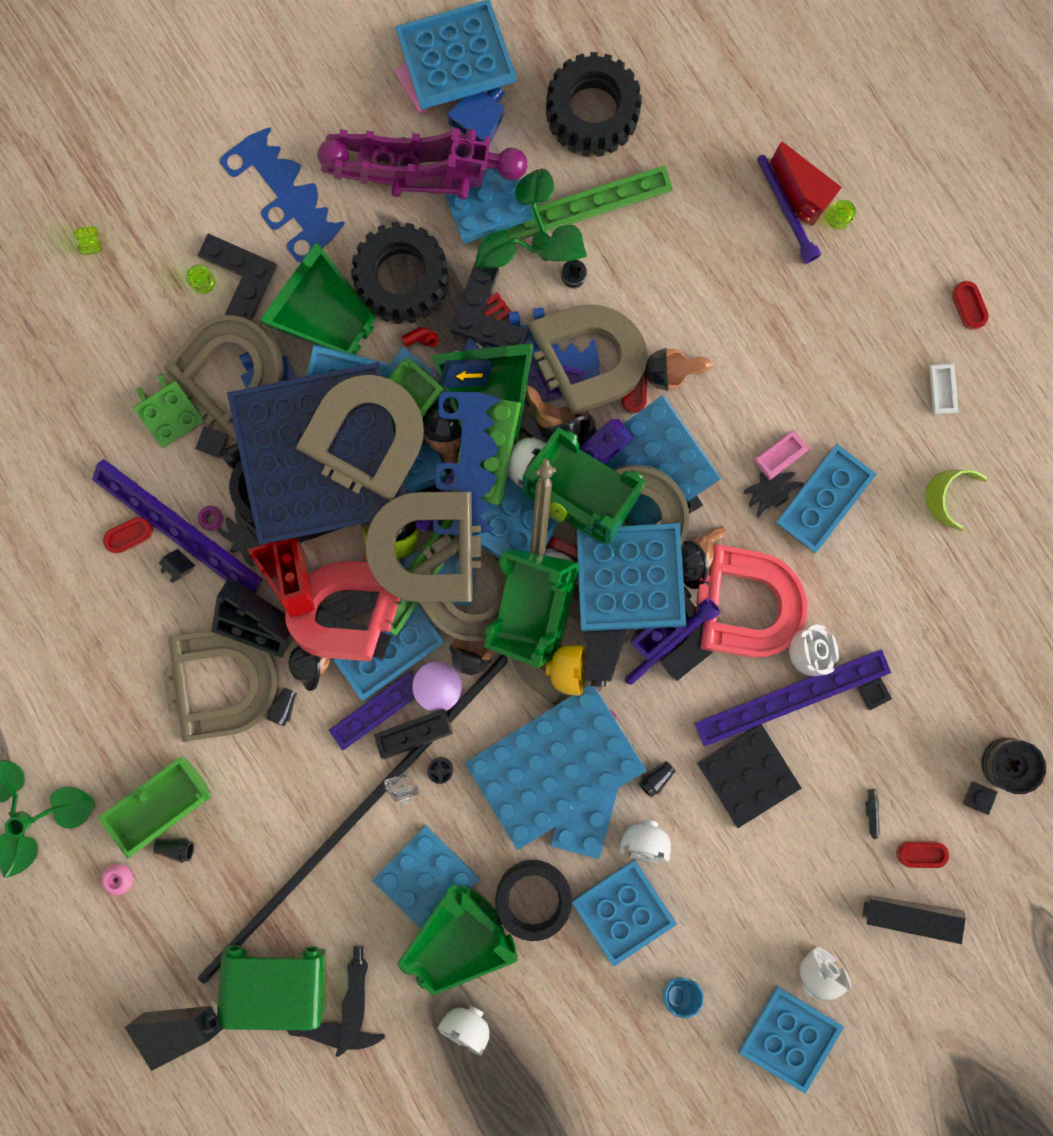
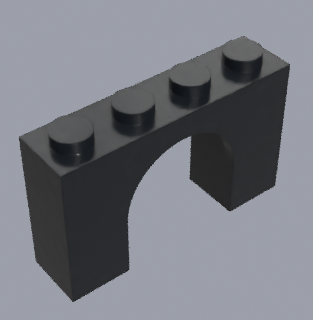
M684 586L685 615L688 617V622L695 616L696 608L699 605L695 607L690 601L692 595ZM703 622L686 636L677 647L659 660L675 681H678L714 652L700 648Z

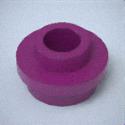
M215 506L204 507L198 515L200 526L208 531L219 529L224 521L222 511ZM210 514L215 515L213 523H209L207 520Z

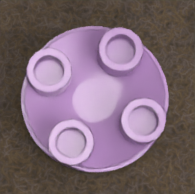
M431 662L422 666L414 674L412 691L421 708L435 712L441 709L448 710L457 703L461 695L462 685L460 677L453 667L443 662Z

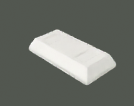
M954 363L929 365L933 415L958 413Z

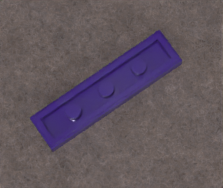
M411 671L328 730L342 750H345L415 699L412 691L414 675Z

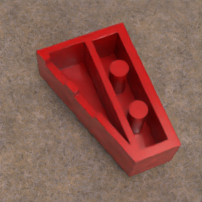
M297 537L247 549L290 618L315 610L306 556Z

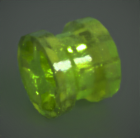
M848 200L837 201L827 214L828 224L837 230L845 229L855 217V206Z
M82 227L73 232L74 238L78 241L77 251L79 254L89 255L103 250V245L98 240L100 233L97 227Z
M194 265L187 272V282L196 292L206 294L215 287V277L204 265Z

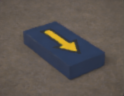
M489 359L446 360L439 383L443 388L486 386L493 364Z

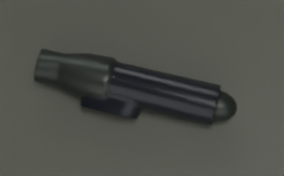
M868 789V800L865 802L866 816L869 817V834L873 839H877L878 835H880L879 800L877 789Z

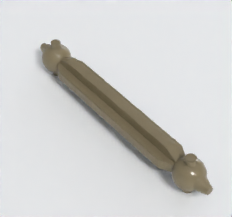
M547 458L544 459L538 470H535V475H539L540 478L536 483L530 553L544 555L546 549L552 488L550 477L556 472V468H552Z

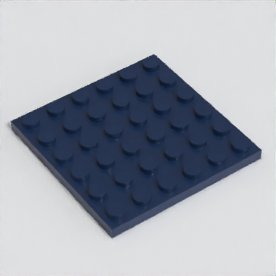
M380 362L227 392L259 545L372 522L380 509L390 502L362 486L359 494L352 491L356 484L355 482L352 483L349 489L330 479L334 470H331L328 477L321 474L325 467L324 464L296 450L301 437L326 394L340 382L360 375L383 377ZM362 404L355 407L346 416L327 452L374 477L395 438L390 412L376 404ZM405 480L395 498L407 494Z

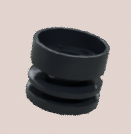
M1001 737L992 741L984 749L981 757V769L985 778L993 786L1012 794H1027L1036 790L1043 783L1047 773L1046 760L1042 752L1035 745L1012 737ZM1008 759L1013 760L1011 763L1012 769L1006 768L1009 765Z

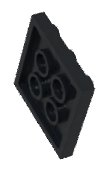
M762 724L751 728L697 762V765L737 828H740L802 789Z

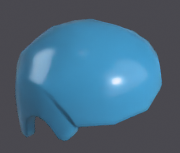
M676 977L669 980L662 990V1002L667 1011L672 1015L680 1018H690L701 1010L704 994L697 982L683 977Z

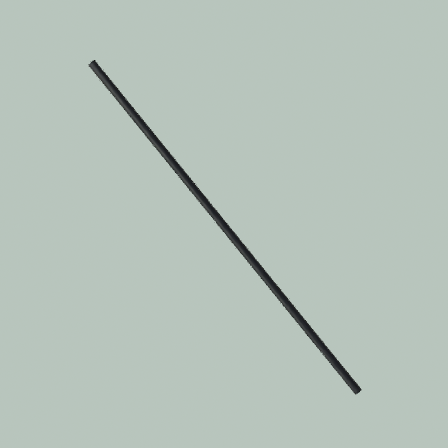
M501 655L447 712L450 723L508 663L507 656ZM433 742L412 749L225 948L232 945L241 946ZM221 953L198 976V980L201 983L205 984L219 970Z

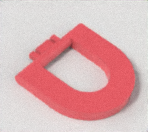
M714 544L713 562L709 569V575H707L705 580L707 585L699 584L696 605H699L706 598H710L718 606L721 576L728 575L765 584L776 597L778 612L773 624L763 630L717 623V617L713 620H704L700 648L747 658H765L788 648L794 635L804 628L807 618V598L798 576L787 564L769 554Z
M342 561L325 565L309 574L315 610L290 618L286 611V625L291 636L304 651L318 657L371 661L380 632H390V623H393L398 607L395 602H399L400 598L388 592L378 583L370 570L368 562ZM337 591L380 592L368 630L365 631L323 627L316 623V610L323 599Z

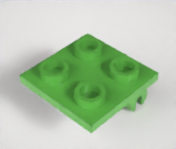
M161 373L157 377L163 389L148 398L147 394L143 392L142 387L137 388L136 391L141 402L133 406V409L161 447L164 448L203 423L204 419L176 380L169 383Z

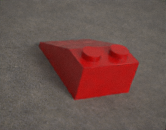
M783 141L778 145L770 164L794 212L797 213V217L802 222L810 223L813 226L842 187Z

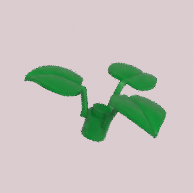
M541 168L532 171L524 176L515 188V197L520 204L528 205L531 203L541 231L533 237L532 245L517 238L511 239L507 230L494 231L483 239L476 255V266L478 269L498 268L508 264L516 253V246L514 244L528 249L531 253L536 252L543 261L563 262L587 257L583 236L578 227L571 224L559 226L553 231L551 237L544 228L536 203L548 201L553 194L554 181L548 170Z
M0 760V802H5L11 796L13 797L11 811L8 813L10 818L5 823L6 833L0 836V868L3 877L14 876L24 871L35 861L38 855V844L34 838L24 837L25 832L31 827L32 823L54 812V819L58 825L68 829L76 828L88 819L95 808V802L92 797L79 788L62 787L50 796L52 808L34 817H31L24 811L16 812L18 800L16 791L24 786V772L16 763Z

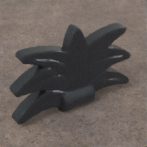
M795 472L779 473L770 481L763 473H760L761 483L755 484L743 492L744 494L754 493L749 502V507L762 501L757 510V518L768 507L773 505L777 508L789 499L787 494L790 491L804 485L802 482L787 483L796 474Z
M235 508L237 524L229 517H226V525L229 532L223 529H219L218 532L234 543L230 552L233 553L240 550L246 562L250 566H254L252 557L247 549L260 546L255 523L246 521Z

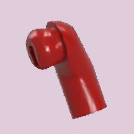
M418 327L401 336L406 347L417 342L428 347H435L439 339L434 331L424 327Z

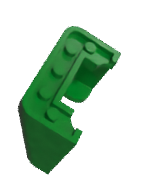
M558 427L523 474V491L535 502L536 483L540 478L539 475H535V470H538L544 459H549L552 468H556V472L550 477L552 482L550 503L561 504L566 509L567 516L564 521L599 543L609 545L644 489L646 481L642 475L634 470L630 472L624 471L622 475L580 450L577 441L578 437L569 430L564 431Z
M509 549L499 559L501 572L507 575L498 619L493 621L492 624L489 623L484 631V638H486L484 648L540 668L550 661L555 651L561 647L578 576L579 564L567 559Z
M232 945L223 949L221 953L217 1017L223 1029L306 1031L316 1029L321 1025L326 1010V949H319L316 946L305 947L298 954V957H247V951L238 945Z

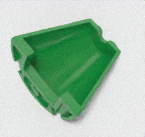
M315 243L261 317L259 323L315 345L356 355L361 348L358 344L360 339L363 337L366 340L374 329L371 324L376 317L362 302L359 295L322 248Z
M533 343L432 355L440 378L446 360H490L493 366L486 386L445 387V391L479 392L498 399L521 403L514 445L519 437ZM448 397L454 412H456L459 407L457 399ZM458 419L459 424L462 428V419Z
M455 884L445 891L399 959L397 965L403 973L409 976L411 974L416 975V982L419 987L426 989L434 996L518 961V955L511 934L506 936L493 906L472 888L465 885L457 887Z

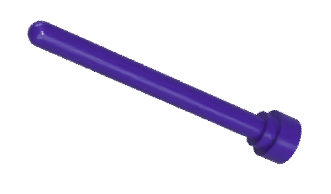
M759 155L757 162L801 246L799 256L804 264H808L819 258L822 253L817 245L809 241L767 157Z
M710 598L702 601L699 604L700 608L697 609L698 613L686 623L684 630L651 659H645L625 678L626 683L629 685L635 683L704 620L708 621L709 619L713 620L721 613L719 607Z

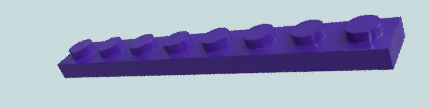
M105 459L97 463L92 477L95 483L140 517L146 519L152 526L225 581L230 577L253 593H257L263 578L257 575L256 572L249 569L237 560L236 557L229 554L217 545L216 542L212 541Z
M882 649L833 667L834 671L827 675L810 676L694 722L702 745L704 747L890 674L891 671Z

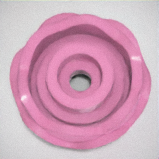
M111 864L101 875L102 888L110 895H123L133 884L132 873L124 864Z

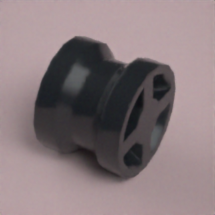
M567 261L562 268L561 279L564 285L572 289L581 287L585 282L587 269L582 261Z
M445 757L435 758L428 766V777L436 784L446 783L453 774V764Z

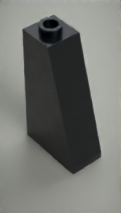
M628 629L586 631L585 681L591 682V686L606 687V682H612Z
M871 895L870 902H864L862 915L867 917V925L962 944L966 917L965 912L962 910Z
M211 1006L144 1012L124 1027L151 1071L207 1043L223 1030Z

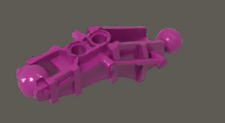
M453 128L452 131L424 138H420V134L416 133L412 134V138L375 136L373 131H367L366 134H347L348 130L340 129L339 134H328L317 151V158L323 173L334 175V179H353L360 181L362 184H367L369 181L391 185V195L394 197H400L401 192L406 191L458 194V198L465 200L468 198L469 188L482 187L486 168L497 169L499 175L508 181L518 180L526 173L528 168L527 158L521 150L506 148L500 154L488 152L490 137L485 136L484 142L475 141L476 131L473 129L467 130L465 135H460V129ZM349 151L359 152L358 162H348ZM378 162H386V163L388 164V166H386V165H378L377 163H378ZM422 162H437L419 166V163L421 164Z

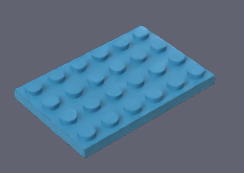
M591 684L583 688L582 695L570 696L465 762V765L517 850L647 771L597 688L591 686Z

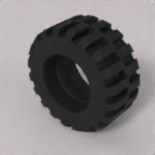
M590 52L589 57H585L582 53L576 55L574 62L571 59L565 61L563 69L558 68L553 74V80L549 82L546 97L547 122L550 123L549 129L552 135H557V141L562 146L568 144L569 151L576 153L577 150L582 151V156L589 157V153H596V157L604 156V151L608 150L610 154L617 151L618 145L624 146L628 142L629 135H633L639 120L642 95L639 94V82L637 80L634 81L635 74L630 68L624 69L625 63L618 59L615 62L612 60V55L606 53L604 57L598 56V52ZM598 88L612 96L616 102L617 109L615 114L608 120L590 123L583 121L573 113L570 108V100L577 92L583 89Z
M391 222L392 227L385 228V225L377 227L379 232L373 234L370 231L365 236L367 241L358 244L356 248L358 254L353 255L352 259L353 269H351V275L357 294L374 316L377 314L381 320L386 322L389 319L394 320L395 324H402L405 320H408L409 323L417 322L416 318L420 316L423 319L430 315L429 311L432 308L436 310L440 305V299L445 297L447 292L446 285L449 283L447 261L442 247L439 246L434 236L428 235L427 230L422 227L417 230L414 224L407 222L405 227L400 226L399 222ZM403 253L415 256L421 261L424 268V277L421 283L414 290L405 294H392L385 291L380 286L377 278V272L381 264L395 254Z

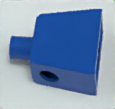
M498 87L489 90L486 94L481 92L464 97L447 114L449 125L460 129V132L464 135L467 130L473 129L476 131L475 141L484 142L486 136L490 137L491 144L504 117V107L498 103L504 96V91Z

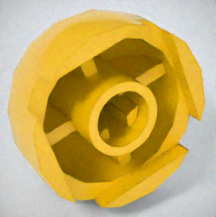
M577 644L562 646L555 651L552 660L546 663V675L551 677V683L556 690L567 695H582L585 686L584 664H586V646Z

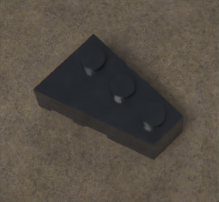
M230 577L228 578L216 598L211 631L283 658L293 640L286 625L285 613Z

